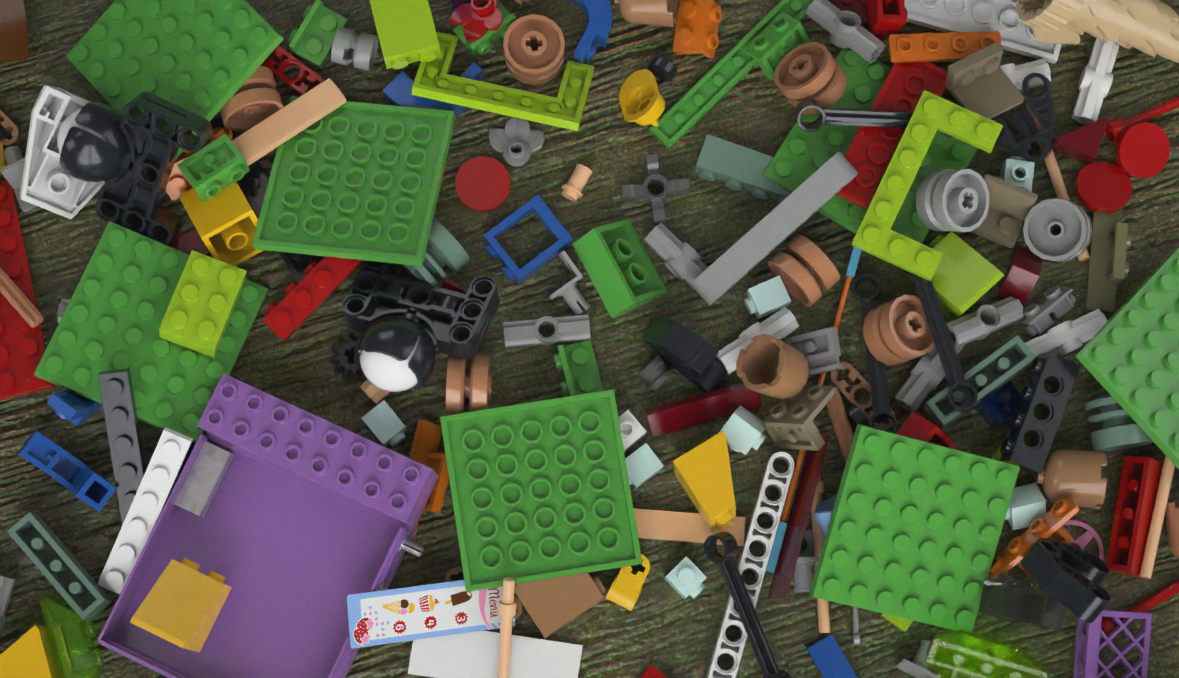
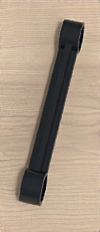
M805 99L795 109V117L799 127L807 132L817 131L824 124L906 128L914 111L828 108L822 107L820 102L815 99ZM816 108L820 111L819 117L813 122H803L801 120V114L806 109ZM939 131L943 136L953 138L952 136Z
M902 269L905 274L913 278L950 387L947 393V403L956 412H967L976 404L978 393L976 388L965 380L932 280L928 281ZM963 387L971 392L973 400L968 406L959 407L952 401V392L955 388Z
M871 273L858 275L852 283L854 297L860 302L863 325L865 317L870 310L878 307L877 301L882 294L879 279ZM870 280L877 285L875 294L867 298L859 296L856 291L857 286L863 281ZM865 342L873 415L869 420V427H873L877 419L886 417L894 423L892 433H897L899 425L890 409L885 364L873 356Z
M725 531L707 537L704 542L705 555L712 563L719 564L764 675L762 678H792L788 672L778 668L734 559L738 552L736 539L732 534ZM717 539L724 545V556L717 549Z

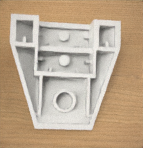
M44 84L31 112L20 199L72 220L101 189L105 181L85 182L66 173L60 165L57 137L64 120L73 112L82 109L90 101L61 88Z

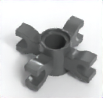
M657 154L646 155L645 159L648 177L645 179L644 184L621 185L622 201L644 198L651 205L653 225L665 224L666 218L663 202L667 195L689 194V178L667 181L664 176L659 174ZM652 184H657L662 187L663 192L659 195H652L648 191V187Z

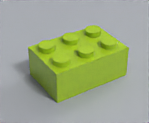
M192 250L159 327V338L214 358L245 284L247 271Z

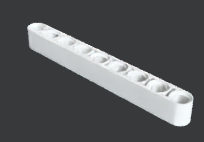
M786 452L773 454L766 463L744 546L737 565L740 574L746 569H750L756 574V581L753 585L745 584L754 609L794 470V460ZM775 459H782L786 462L787 471L785 473H778L774 470L773 461ZM773 486L778 489L780 496L777 501L767 499L765 496L766 487ZM758 515H769L772 520V525L769 529H763L758 525ZM756 541L763 545L764 553L761 557H755L750 553L749 546L751 542ZM731 594L728 597L706 678H736L747 633L739 613L733 607L734 601ZM730 625H735L741 632L740 638L736 642H731L726 638L725 631ZM723 653L730 655L733 660L732 667L726 671L720 669L717 664L718 657Z

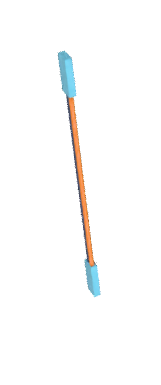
M852 246L844 275L845 282L832 326L836 327L837 330L850 283L855 276L861 250ZM826 373L819 374L817 385L823 386ZM799 450L766 567V572L774 573L787 527L786 519L805 450Z

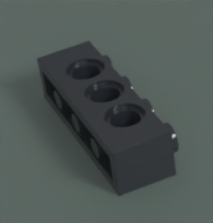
M1051 352L1039 354L1033 360L1030 368L1032 372L1031 378L1021 391L1020 398L1022 402L1019 410H1016L1011 418L1010 425L1012 428L1010 434L1003 440L1000 448L1002 453L1000 461L1018 465L1021 470L1028 473L1042 472L1081 365ZM1046 378L1050 380L1052 385L1050 392H1047L1044 388ZM1036 405H1038L1042 411L1041 417L1039 419H1037L1034 415V408ZM1027 431L1032 437L1029 446L1024 443V434Z

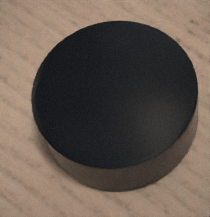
M660 56L653 57L648 65L649 71L654 76L666 82L672 81L677 73L675 65Z
M854 403L845 409L848 420L855 429L857 424L869 426V420Z

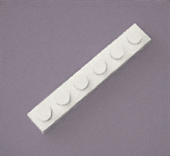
M167 427L163 430L97 585L121 594L163 510L193 441L192 438Z

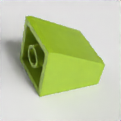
M369 0L387 69H402L410 63L418 61L430 62L435 60L436 57L442 56L428 0Z
M952 231L946 237L940 234L929 244L932 249L943 253L931 280L941 310L950 322L958 319L1005 276Z

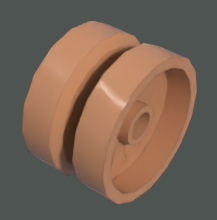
M535 14L520 17L509 26L504 35L503 50L507 69L512 76L524 84L531 85L547 83L556 77L564 65L565 40L559 26L546 16Z
M811 42L794 48L783 57L775 70L774 82L795 109L805 99H815L820 102L822 107L830 108L843 95L847 86V75L824 44ZM809 108L802 114L815 115L820 113V111L816 108Z
M259 66L222 107L220 115L224 127L234 131H246L283 108L280 95L275 90L276 82L273 73L269 68Z
M797 234L787 243V253L779 251L767 264L774 277L780 275L786 290L796 300L807 307H811L822 296L820 288L831 289L840 280V275L834 264L818 246L803 235Z
M902 295L871 309L865 317L863 325L864 340L873 356L885 365L898 366L930 352L935 346L920 299L914 295Z
M475 354L471 362V372H467V359H459L456 356L449 355L446 378V415L465 413L466 399H470V412L489 409V400H491L492 396L490 354Z

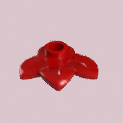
M471 0V3L462 4L456 8L449 19V24L464 26L465 39L468 42L480 39L487 29L497 31L502 24L503 16L497 9V0Z

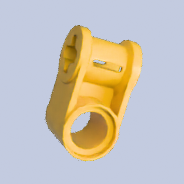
M641 554L642 566L645 568V571H638L634 575L631 573V566L622 567L605 597L632 611L642 591V585L650 570V562L643 554Z

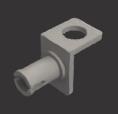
M10 146L3 151L7 166L1 168V173L14 189L23 212H27L38 206L20 199L25 158H23L21 149L18 146Z
M563 250L558 256L574 278L550 294L548 299L552 300L556 296H562L576 316L587 310L591 305L588 304L576 287L577 281L583 277Z
M805 530L803 538L806 540L807 547L804 552L798 555L794 570V592L810 591L812 584L811 566L818 562L819 557H814L812 530Z
M921 640L913 662L903 658L897 663L896 668L915 678H939L938 675L929 670L939 647L936 644L929 647L930 641Z

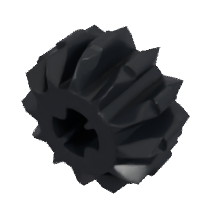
M350 333L348 335L349 342L345 343L342 337L338 339L339 344L342 346L341 348L331 347V351L338 356L331 357L329 361L331 364H338L333 371L336 375L343 372L342 379L344 381H348L351 374H353L354 381L359 382V374L362 371L357 367L356 363L351 364L348 358L351 353L354 356V349L357 343L355 342L354 334Z

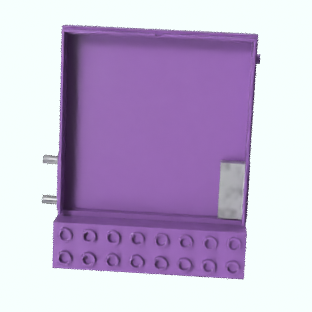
M223 373L197 424L199 428L206 431L205 436L200 434L97 642L168 678H345L359 648L352 649L350 647L347 595L389 590V585L405 552L408 551L418 557L422 555V553L408 546L422 552L424 550L423 547L411 542L416 531L414 529L439 475L430 467ZM183 558L189 559L200 565L198 571L208 575L210 570L226 577L224 583L232 587L200 652L181 648L130 623L133 615L172 559L182 562Z

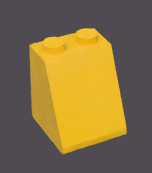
M232 182L216 196L208 198L203 202L198 197L194 188L179 195L196 230L214 259L237 266L263 251L255 249L252 245L258 218L237 182Z
M721 431L673 460L676 478L711 533L717 529L719 532L726 530L734 524L733 519L736 518L727 439L725 433Z
M183 558L182 562L172 559L133 615L130 623L181 648L200 652L232 587L224 583L226 577L210 570L208 575L198 571L200 565L189 559Z
M34 625L0 655V678H66L53 630L47 626Z

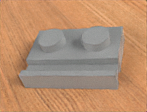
M836 327L785 338L787 344L795 347L805 355L809 365L808 377L843 369V365L839 362L841 351Z

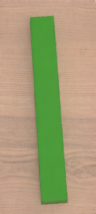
M813 0L780 1L659 119L660 125L657 127L652 126L649 131L670 150L758 64L755 58L746 53L745 47L781 13H786L801 22L807 16V8Z

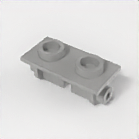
M1062 285L1050 287L1045 291L1044 297L1038 302L1024 308V317L1018 322L1029 325L1026 327V331L1032 337L1036 334H1042L1054 323L1049 316L1051 312L1056 319H1060L1074 307L1073 304L1076 302V299L1071 294L1073 289Z

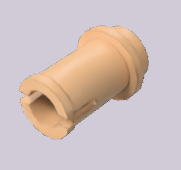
M577 164L567 184H563L561 194L573 202H576L578 198H582L581 192L593 172L586 166Z

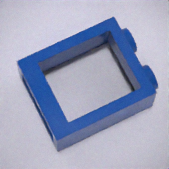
M536 195L484 234L486 244L483 247L492 259L497 257L503 264L500 269L509 281L514 279L520 285L557 257L560 252L569 248L572 245L573 238L539 195ZM533 212L556 242L519 270L497 242L496 238Z

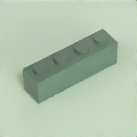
M709 134L706 135L694 172L699 173L698 176L707 181L717 179L726 182L725 186L730 189L741 191L743 188L751 191L752 196L758 199L768 200L769 197L779 201L778 204L791 194V192L763 176L774 157Z
M1018 335L964 374L966 382L971 383L978 393L977 402L973 407L1029 367L1036 358ZM949 386L927 401L923 407L924 412L941 431L966 413L956 412L949 407L947 403ZM957 387L952 392V401L959 407H966L973 400L971 392L966 388Z
M27 513L7 531L82 620L91 621L113 602L38 514Z

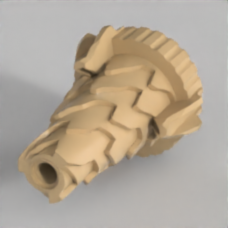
M1017 0L1016 10L1022 23L1031 27L1034 38L1039 41L1077 45L1081 41L1079 34L1083 36V33L1086 32L1105 43L1109 39L1126 49L1134 47L1153 57L1157 54L1165 59L1167 58L1179 63V15L1160 0Z

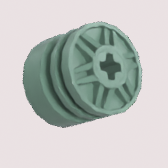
M433 218L423 266L402 265L418 282L440 287L433 276H437L443 282L445 279H448L442 269L445 265L457 272L470 260V257L450 232Z
M1110 394L1100 396L1084 404L1085 411H1099L1100 413L1087 418L1088 423L1102 424V429L1090 433L1093 451H1117L1154 443Z

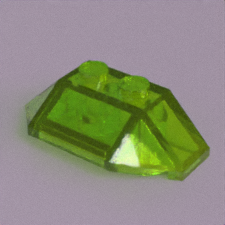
M39 597L60 677L100 678L103 673L101 665H104V658L100 648L96 649L93 637H96V629L93 621L82 620L72 608L51 597Z
M963 629L935 635L925 659L927 666L939 678H1048L1049 670L1019 646Z

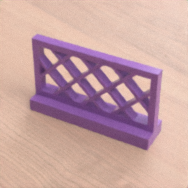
M1103 610L1093 623H1087L1077 617L1073 678H1100L1104 673L1108 678H1115L1108 669L1119 659L1128 669L1119 678H1129L1131 675L1134 678H1147L1152 613ZM1102 616L1111 617L1117 624L1108 635L1101 629ZM1134 618L1142 619L1141 631L1134 637L1126 626ZM1122 630L1130 641L1121 650H1118L1111 640ZM1107 644L1115 655L1103 664L1099 659V651ZM1135 646L1140 652L1139 660L1131 666L1124 658V655Z

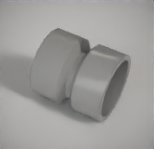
M339 27L332 45L331 61L346 66L349 63H353L355 68L371 71L378 51L379 37L364 32L357 35L355 30Z

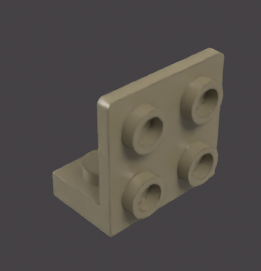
M997 42L949 65L945 86L961 107L988 119L1023 103L1024 100L1023 95L999 67L1003 49Z
M985 174L983 179L989 190L990 206L982 224L970 232L1012 249L1016 243L1023 220L1035 204L1038 195L1030 192L1027 188L1005 182L1000 177Z
M805 385L797 395L792 398L782 399L770 410V414L762 423L777 448L819 451L825 442L812 420L837 392L834 386Z

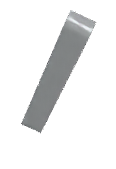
M840 152L836 153L691 283V286L709 306L712 305L858 174L857 170Z

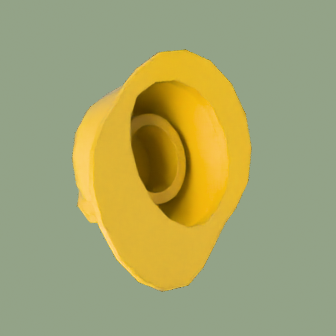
M646 69L638 70L624 81L619 92V102L623 117L628 122H635L642 126L652 124L657 127L660 125L659 117L665 109V100L659 92L653 73Z

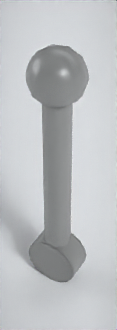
M853 607V644L860 643L859 611L857 607Z

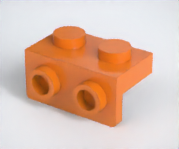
M679 0L672 51L677 55L703 54L707 58H714L719 44L718 28L722 20L721 6L714 0Z

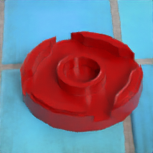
M1147 122L1130 124L1121 132L1115 146L1117 148L1116 162L1119 167L1129 176L1139 178L1152 177L1160 172L1167 163L1170 153L1169 139L1164 130L1156 124Z
M486 156L471 158L463 163L456 174L455 189L457 197L471 211H494L501 207L509 197L511 187L509 173L504 165L494 158Z
M1105 161L1085 165L1078 173L1075 181L1076 197L1083 206L1096 213L1101 211L1106 212L1105 214H1113L1122 210L1128 203L1133 189L1131 179L1127 173L1117 165Z

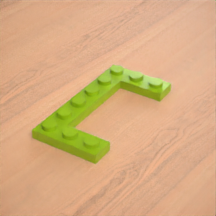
M436 32L442 56L436 57L435 60L420 63L412 85L411 95L578 131L595 66L568 60L558 96L555 98L448 74L458 47L459 36Z
M924 90L851 245L931 281L943 253L891 230V227L937 130L991 153L1003 125Z

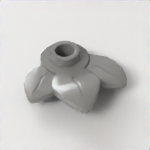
M511 117L508 120L505 129L490 128L489 140L492 148L503 153L505 161L515 167L524 165L529 160L531 153L541 149L545 140L544 131H531L527 120ZM514 150H521L519 153L512 152Z

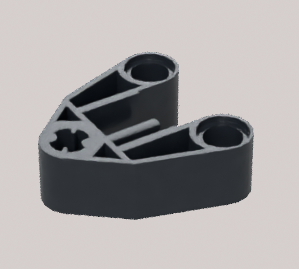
M1031 73L1024 78L1022 89L1042 130L1037 131L1026 108L1010 115L1023 139L1020 142L1002 113L991 118V120L1003 125L996 143L1004 151L1033 162L1045 160L1051 153L1057 127V118L1049 79L1041 73ZM1038 77L1043 81L1044 88L1040 93L1034 94L1029 89V83L1033 78ZM1034 141H1037V144L1042 143L1045 147L1041 150L1042 156L1037 157L1038 154L1033 155L1030 151L1034 148Z
M659 315L641 337L668 364L705 393L713 391L727 374V370L714 360L719 354L715 347L672 319Z
M1038 538L1021 560L1025 570L1048 594L1087 623H1093L1111 601L1108 592L1099 586L1109 574L1110 569L1104 561L1063 541Z

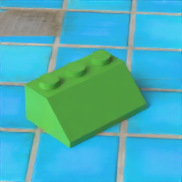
M629 219L595 227L572 244L611 318L630 313L668 293Z

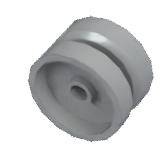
M971 169L933 170L924 176L916 192V210L919 219L927 228L933 231H973L982 224L990 206L989 190L985 180L979 173Z
M1058 198L1043 200L1032 207L1025 218L1023 227L1024 239L1031 252L1042 259L1056 262L1073 260L1081 255L1090 244L1093 232L1091 219L1082 207L1074 202ZM1055 225H1059L1061 227V233L1055 236L1054 234L1056 233V229L1054 227Z

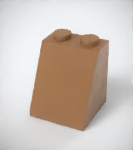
M588 573L519 583L515 585L514 592L546 639L603 601L604 596L602 593L605 592V588L596 575L591 578Z

